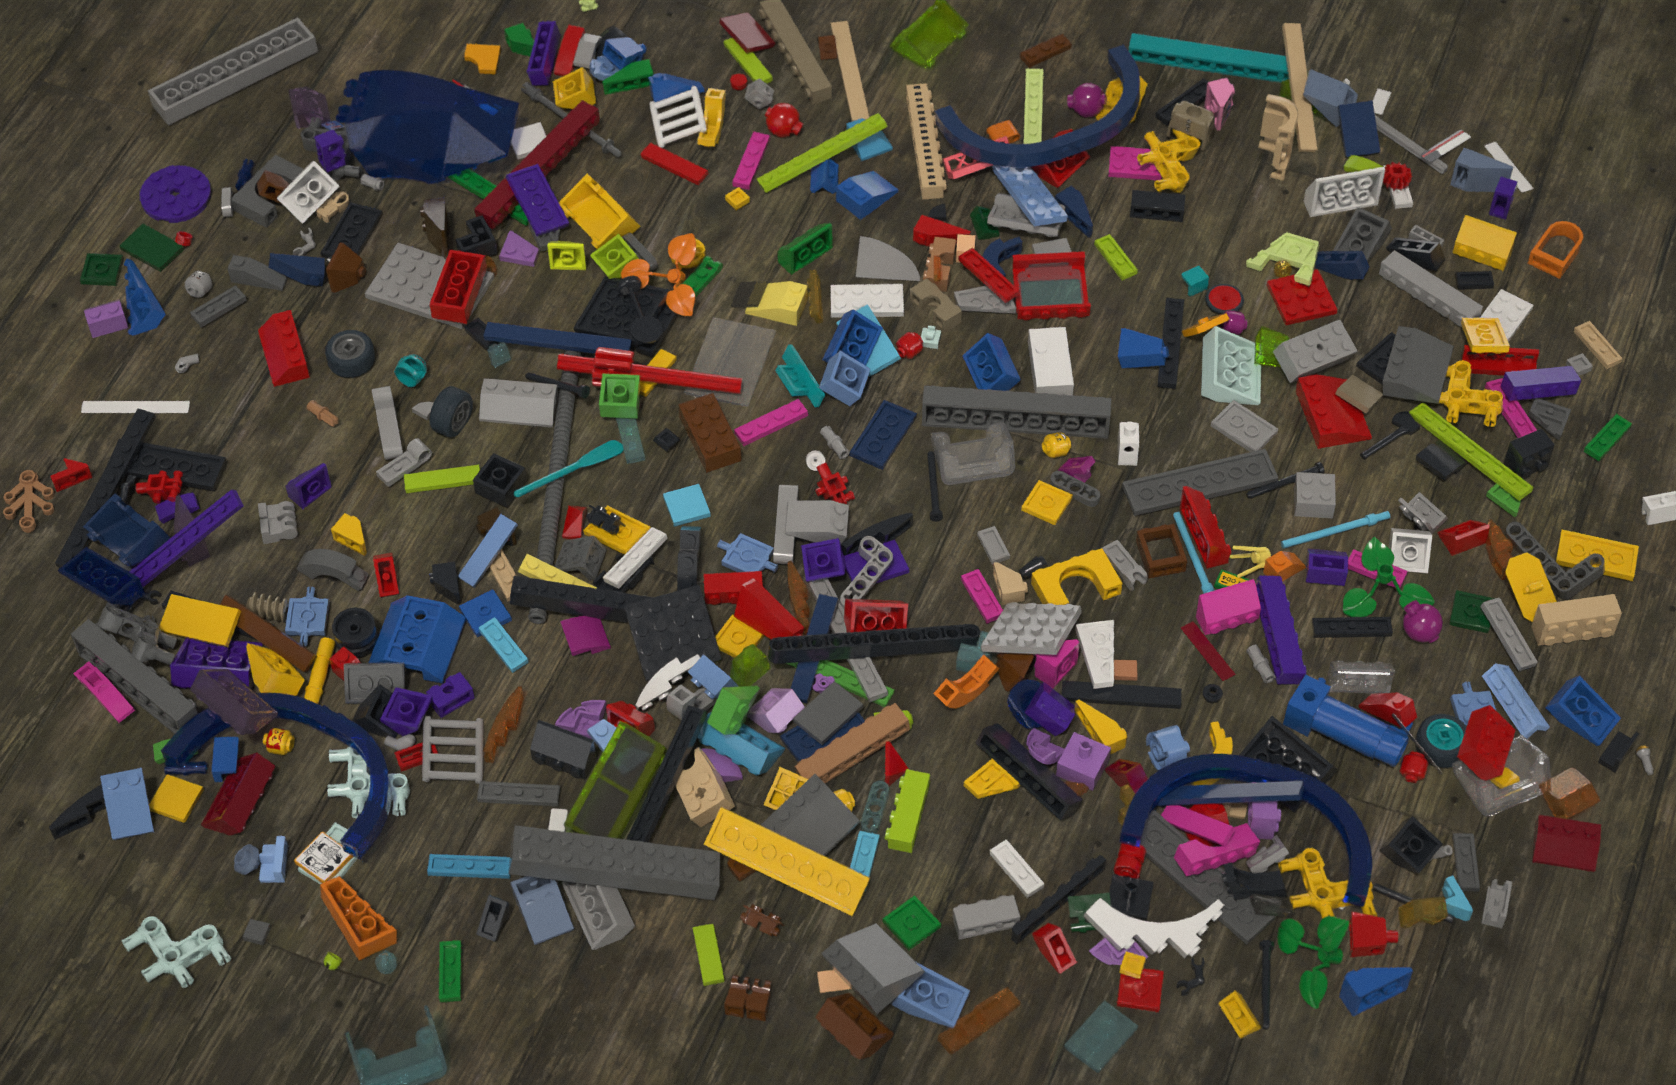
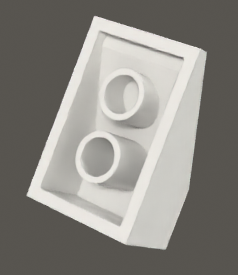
M313 161L289 184L277 199L303 224L339 185Z

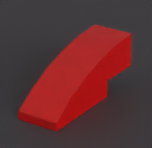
M568 25L557 56L554 75L565 76L573 72L576 51L580 39L585 34V28Z

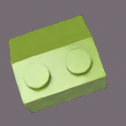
M619 234L590 255L608 278H622L621 272L624 266L632 260L639 259Z

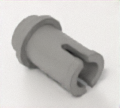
M363 174L361 177V181H364L360 182L361 185L371 187L375 191L382 190L384 187V181L380 177L374 178Z

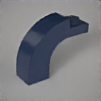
M1020 237L1003 243L999 238L986 248L982 257L1005 277L1006 274L1000 267V263L1013 257V255L1022 253V240Z

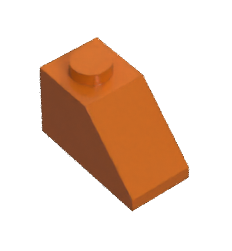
M1280 551L1265 560L1263 573L1266 576H1281L1283 582L1305 569L1306 566L1294 553Z

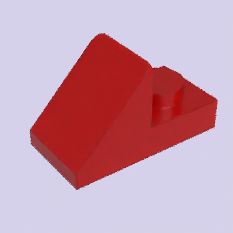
M63 458L67 469L50 476L57 492L92 478L88 464Z

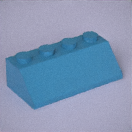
M708 713L697 736L700 743L715 748L718 754L730 757L732 762L747 767L748 771L754 775L768 772L785 750L781 745L745 724L742 725L736 734L724 735L707 723L711 713Z

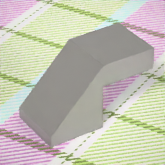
M586 33L582 36L576 51L574 66L590 68L591 61L595 60V50L601 43V36Z

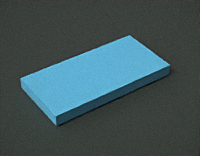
M868 304L857 310V312L881 326ZM883 329L866 364L870 368L869 377L901 359Z

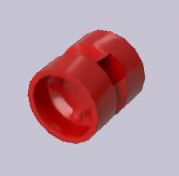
M1132 841L1121 843L1113 870L1114 873L1138 879L1142 869L1141 864L1145 859L1146 849Z

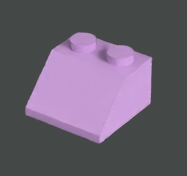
M772 688L751 707L747 717L769 733H781L787 728V724L805 707L792 689Z

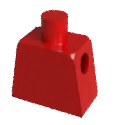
M1357 912L1351 913L1349 920L1350 957L1384 954L1387 943H1398V931L1386 930V920L1384 918Z

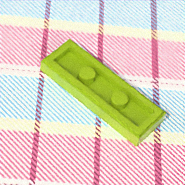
M1110 234L1094 241L1096 248L1121 280H1125L1138 273L1137 268Z
M708 924L693 927L703 985L723 983L724 975L714 925Z

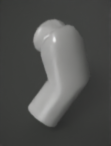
M411 734L399 739L387 736L384 744L399 751L413 746L415 737Z
M1450 845L1440 847L1432 858L1438 859L1451 855L1453 852Z

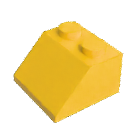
M583 67L553 81L557 107L574 109L582 100L591 105L596 103L593 79Z

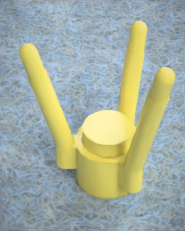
M1233 546V549L1254 552L1230 555L1231 559L1251 557L1252 562L1258 564L1238 574V578L1264 568L1265 560L1271 557V553L1266 547Z

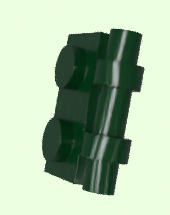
M1110 893L1068 897L1070 919L1079 918V923L1071 924V932L1080 931V933H1086L1088 930H1097L1090 922H1085L1083 915L1099 898L1111 906Z

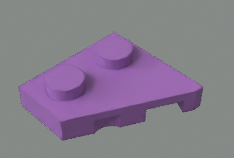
M509 231L499 256L500 261L534 267L539 256V249L513 231Z

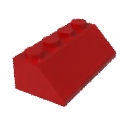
M291 310L273 314L258 330L273 386L310 378Z
M1184 486L1181 495L1180 511L1206 569L1227 564L1229 555H1231V548L1224 540L1223 530L1219 529L1217 525L1216 515L1211 512L1209 500L1205 499L1203 492Z

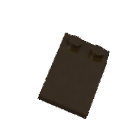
M445 198L424 199L423 207H420L421 218L424 217L425 221H422L423 232H427V239L442 257L447 259L449 223Z

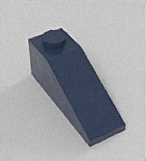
M1069 186L1056 194L1055 200L1058 204L1065 206L1067 219L1088 238H1091L1093 224L1083 195L1074 187Z
M1318 251L1314 268L1345 279H1363L1370 266L1363 251Z
M270 253L268 268L305 285L323 286L325 258Z

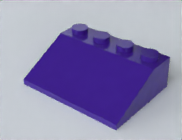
M186 638L170 665L171 684L180 688L192 687L201 690L217 689L219 691L231 690L240 693L250 692L254 681L246 645L250 643L264 647V644L260 642L231 640L229 647H223Z

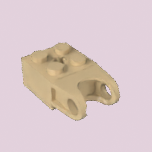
M698 747L694 750L695 762L693 766L688 770L682 769L675 785L690 819L700 827H703L716 819L721 807L730 810L735 805L721 775L704 751Z

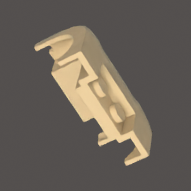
M1268 94L1260 134L1265 139L1260 140L1258 148L1274 152L1272 166H1275V169L1278 170L1271 173L1270 177L1284 181L1292 153L1298 109L1291 100Z

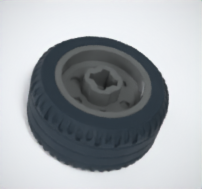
M357 330L341 331L331 337L326 344L325 355L330 370L340 377H359L367 373L374 364L375 352L373 343L369 336Z
M454 386L443 389L431 408L429 421L432 430L446 437L457 436L469 421L473 407L471 395Z

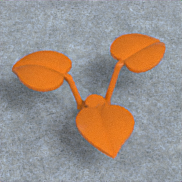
M690 233L675 237L669 243L668 254L671 259L676 260V269H671L668 274L649 272L650 265L643 259L632 260L624 266L621 272L622 279L628 276L639 277L642 283L640 289L648 285L649 275L667 278L669 282L675 284L673 286L674 290L669 291L667 294L666 303L668 307L679 315H693L695 293L690 286L682 284L686 276L681 271L682 268L679 266V263L687 266L694 260L696 254L694 234Z

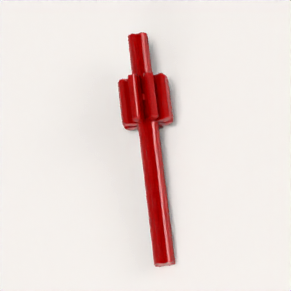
M598 347L595 352V358L566 354L558 355V370L592 374V385L594 387H601L602 374L640 375V381L735 394L741 393L742 378L634 364L633 351Z

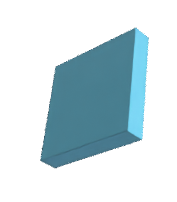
M699 484L663 493V498L674 527L711 517Z

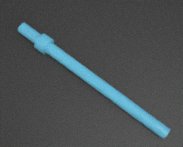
M1386 511L1379 514H1368L1365 518L1281 541V546L1284 549L1361 526H1372L1379 521L1389 519L1390 513Z
M1175 512L1173 517L1202 584L1203 594L1215 591L1212 583L1208 581L1180 512Z

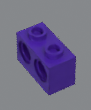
M334 129L314 137L318 160L326 173L346 165L344 159L346 153L342 147L344 141L340 134L337 135Z

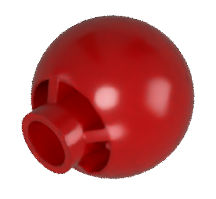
M788 103L775 104L772 108L769 107L765 113L767 128L777 137H789L791 133L798 136L804 123L799 121L800 115L797 109Z

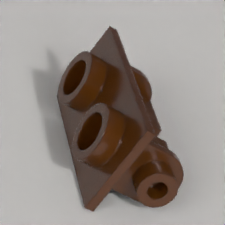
M753 904L750 907L743 906L747 908L746 913L742 912L740 919L743 920L742 922L754 928H757L759 922H761L762 925L759 930L771 937L779 935V925L785 926V924L779 922L781 918L772 913H769L768 916L762 914L763 909Z

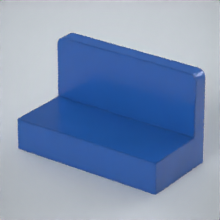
M829 158L811 168L810 191L815 193L823 187L830 193H835L838 186V164Z
M214 737L212 761L214 782H223V774L237 772L238 737Z

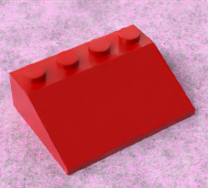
M1317 374L1298 377L1296 394L1318 449L1372 439L1362 411L1335 394L1337 389L1347 379Z

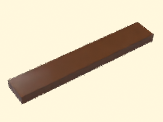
M224 596L220 605L236 608L241 611L236 626L303 672H308L317 655L231 596Z

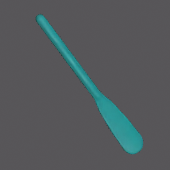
M616 440L608 441L582 456L577 462L516 490L514 495L515 497H521L581 467L591 466L615 457L623 452L624 446Z

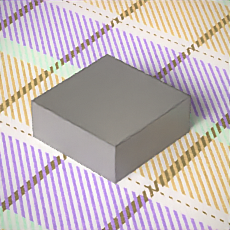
M1583 353L1567 359L1566 362L1567 366L1574 368L1578 376L1592 371L1593 368Z

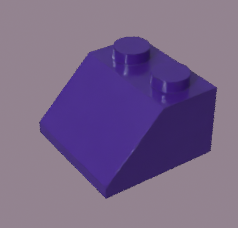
M1043 682L1024 713L1052 735L1057 736L1067 729L1075 716V705Z

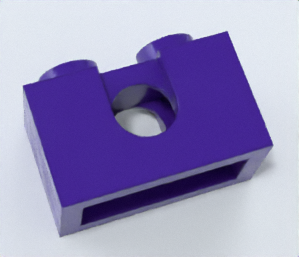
M1500 177L1494 192L1489 215L1504 220L1507 219L1518 181Z
M460 672L449 676L445 681L446 683L441 686L434 685L426 691V694L432 695L433 698L430 705L440 718L475 699L473 688Z

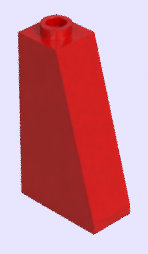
M753 578L742 584L734 613L735 618L770 639L803 636L804 626L757 580Z

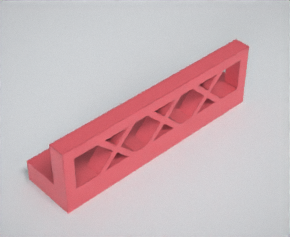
M1007 136L993 140L1009 144ZM962 152L943 158L948 179H956L992 166V164L977 161L976 159H973L972 163L968 164L964 161L966 155ZM955 159L959 161L956 169L951 170L948 161Z

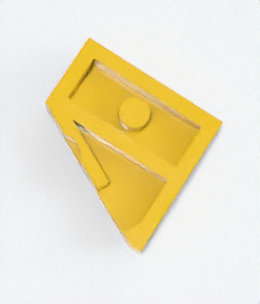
M991 759L965 780L963 786L979 799L1018 789L1020 783L996 761Z

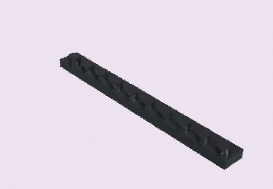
M137 408L55 562L57 567L75 571L91 541L87 537L88 532L83 526L114 493L116 494L156 418L155 413Z

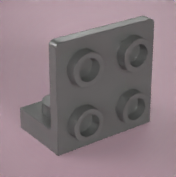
M595 536L565 540L554 567L564 572L579 570L589 581L595 580L607 549Z

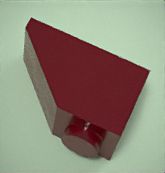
M1118 759L1104 769L1126 793L1140 794L1150 784L1141 764L1137 762Z

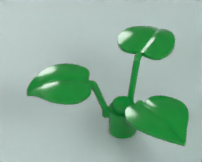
M1373 537L1364 548L1361 560L1366 570H1377V579L1369 594L1361 588L1349 590L1343 599V613L1350 617H1367L1371 615L1377 605L1371 596L1374 594L1378 584H1387L1393 581L1398 594L1401 595L1399 604L1403 610L1407 604L1414 600H1417L1419 604L1434 605L1435 601L1432 595L1418 584L1408 583L1404 586L1403 591L1400 590L1396 576H1393V552L1376 537Z
M1326 916L1320 921L1317 934L1321 939L1319 944L1322 947L1300 941L1304 935V928L1296 920L1285 919L1278 928V945L1282 952L1293 954L1297 951L1298 945L1317 950L1318 958L1323 962V964L1315 966L1312 971H1304L1299 983L1303 999L1313 1008H1319L1328 984L1326 975L1319 971V969L1329 968L1330 964H1340L1343 960V952L1337 947L1345 936L1350 923L1348 920L1335 916Z

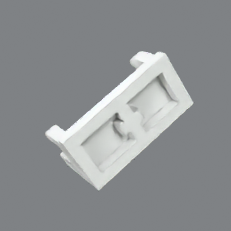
M1676 491L1643 497L1642 515L1647 514V525L1676 520Z

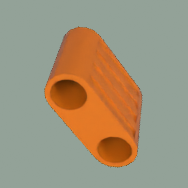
M1010 120L992 125L986 130L991 140L1007 136L1008 143L1010 144L1018 141L1020 138V134Z

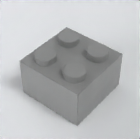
M1297 472L1294 483V516L1333 518L1336 505L1335 474Z

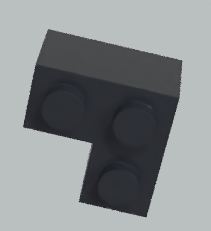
M483 216L467 220L468 235L455 239L457 251L485 255V258L498 254L496 240Z

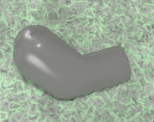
M198 355L181 357L175 365L176 371L184 373L191 364L199 363Z

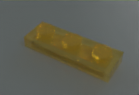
M810 270V278H807L808 288L811 289V292H808V298L812 306H809V312L817 324L823 322L821 282L817 270Z

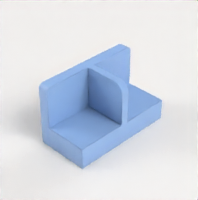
M277 836L276 844L263 845L262 853L259 854L261 863L259 880L261 883L285 882L288 844L285 836Z

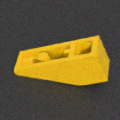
M1076 701L1075 713L1094 741L1111 747L1110 754L1125 748L1127 734L1116 721L1083 701Z

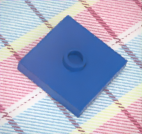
M494 590L459 605L460 612L466 617V621L476 637L482 635L479 632V627L494 617L501 626L512 621L510 614Z

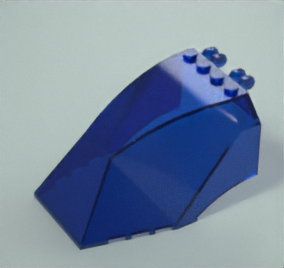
M373 70L360 73L358 80L350 79L346 81L345 85L347 88L344 89L343 93L346 97H353L351 106L345 104L338 107V113L340 114L336 115V121L345 123L350 150L371 177L407 178L432 184L445 181L446 177L455 173L461 175V171L468 168L476 169L477 165L486 161L492 163L508 156L520 109L519 102L466 88L433 76L407 71Z

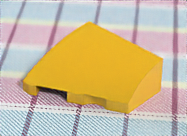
M780 767L764 805L777 810L808 779Z

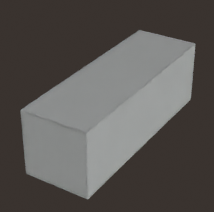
M1417 225L1409 233L1408 239L1440 242L1441 248H1443L1444 239Z

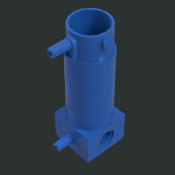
M1305 675L1287 705L1283 725L1307 737L1312 730H1315L1372 759L1376 758L1395 767L1409 741L1406 732L1402 728L1400 730L1392 725H1388L1329 696L1331 686L1325 684L1324 678L1316 680ZM1410 723V724L1406 727V729L1408 730V732H1409V730L1411 729L1413 723Z

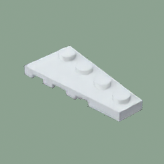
M1114 620L1076 624V634L1080 641L1093 688L1112 687L1114 683Z

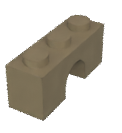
M925 279L910 288V301L921 311L928 307L936 308L933 310V323L944 333L961 323L962 311L960 307L955 305L946 294H943L936 284Z

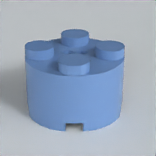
M1177 725L1148 733L1146 737V746L1150 745L1151 749L1148 755L1157 770L1165 771L1186 763L1190 747L1188 742L1183 740L1180 728Z

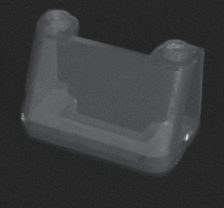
M1004 422L991 424L986 430V438L950 443L947 433H931V443L942 481L947 485L1011 475L1015 470L1014 443Z
M1523 735L1513 738L1505 763V767L1518 775L1520 781L1502 789L1492 783L1490 779L1486 781L1484 779L1481 780L1461 760L1452 763L1453 773L1477 810L1486 817L1540 796L1551 787L1549 757Z

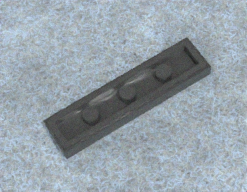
M480 781L477 801L483 803L558 806L561 788L560 785Z

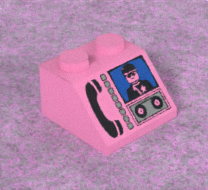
M1227 78L1207 83L1204 107L1213 112L1215 117L1214 125L1217 131L1221 130L1230 115L1231 106H1233L1234 86L1229 83Z

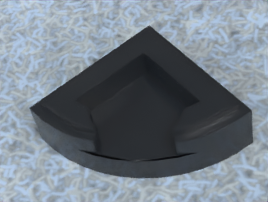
M945 204L933 207L928 217L939 221H946Z

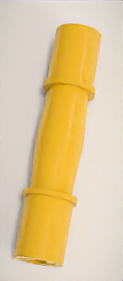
M330 638L320 639L316 653L317 656L314 659L315 663L311 671L309 684L305 688L306 692L302 703V709L307 712L317 711L321 695L323 694L322 688L330 664L329 658L332 657L336 644Z

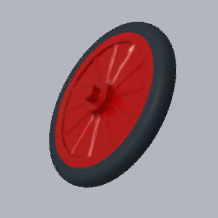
M1218 284L1211 287L1205 297L1208 307L1219 314H1224L1229 310L1238 311L1244 303L1242 292L1230 284Z

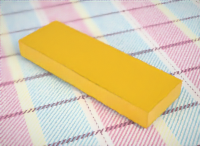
M660 349L647 366L670 369L677 359L675 355ZM640 381V394L647 397L657 383Z

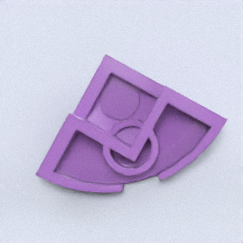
M590 700L581 702V706L574 710L570 707L557 719L555 726L592 739L587 730L603 719L606 701Z
M1035 728L1028 734L1027 745L1029 753L1036 760L1043 764H1053L1059 761L1065 749L1050 743V735Z
M702 749L724 782L743 779L740 768L732 762L731 758L718 754L713 749Z
M1104 938L1089 950L1095 958L1108 965H1121L1125 951L1144 956L1146 959L1148 958L1136 941L1127 950L1123 947L1118 951Z

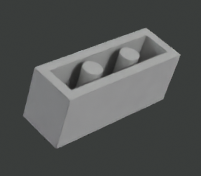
M1003 895L997 899L980 900L974 904H961L953 908L952 918L958 939L1010 929L1015 923L1020 921L1014 895Z

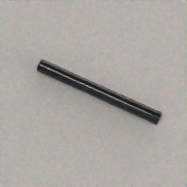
M1375 883L1373 891L1452 923L1454 918L1452 914Z

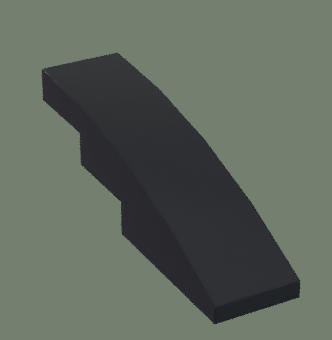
M910 512L895 516L856 533L841 544L843 555L857 552L861 540L866 536H872L882 544L895 540L913 526V514ZM869 544L863 545L865 549L871 547Z
M102 784L79 798L49 826L54 840L92 823L93 821L90 816L106 809Z

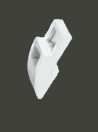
M697 654L682 664L678 658H675L661 668L640 694L635 705L637 710L642 709L644 711L653 705L652 701L658 698L660 701L665 699L672 689L669 682L674 684L683 678L682 675L688 672L700 659L699 655Z

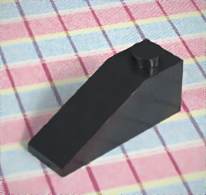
M1395 237L1386 247L1387 251L1392 253L1395 250L1423 269L1437 270L1445 261L1440 242Z

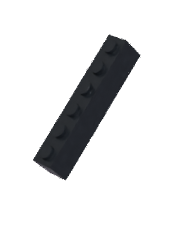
M996 723L983 728L976 744L1059 820L1075 815L1083 801L1079 795L1043 763L1036 760L1029 753V750L1000 724Z

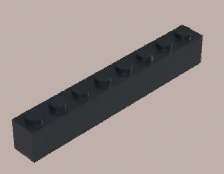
M515 575L510 592L511 605L628 623L624 605L653 598Z

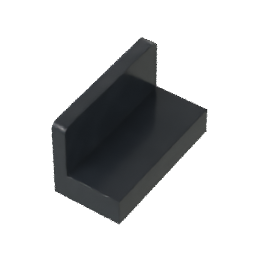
M1618 731L1599 758L1598 763L1616 773L1635 746L1640 733L1635 732L1632 738Z

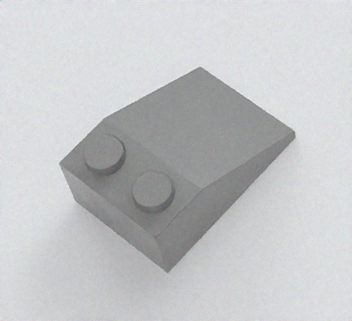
M831 500L788 501L785 534L813 542L839 538L842 544L847 537L849 505Z

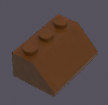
M851 993L827 998L815 1017L824 1029L830 1031L835 1036V1039L840 1044L845 1045L850 1050L851 1055L859 1060L871 1057L894 1035Z

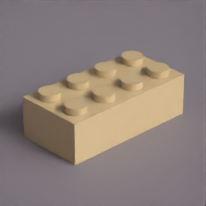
M1615 594L1539 604L1531 627L1538 646H1549L1561 642L1570 643L1582 639L1590 640L1597 637L1606 638L1614 635L1622 612Z

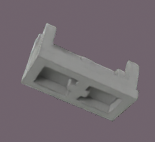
M1495 879L1487 889L1482 924L1503 928L1507 916L1512 882L1506 881L1503 886L1497 884L1498 880Z

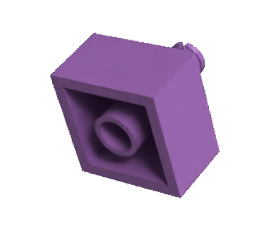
M1074 732L1057 763L1056 776L1093 791L1109 762L1111 747Z

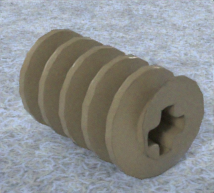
M254 592L253 596L248 599L246 607L261 618L267 617L268 620H281L285 623L289 604L287 598H284L282 603H280V597L278 596L275 601H273L272 595H269L268 599L265 600V594L262 593L260 598H258V592Z

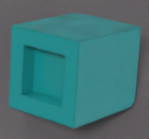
M1200 266L1182 273L1181 277L1189 285L1188 295L1190 297L1208 289L1209 276Z

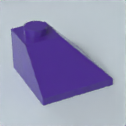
M325 463L300 474L285 485L288 497L302 509L332 488Z

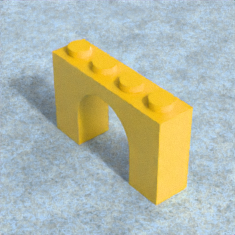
M1102 548L1091 550L1081 556H1074L1070 560L1055 563L1050 567L1038 569L1032 573L1031 585L1042 604H1069L1060 584L1072 576H1081L1092 581L1103 600L1120 595L1122 590V582Z

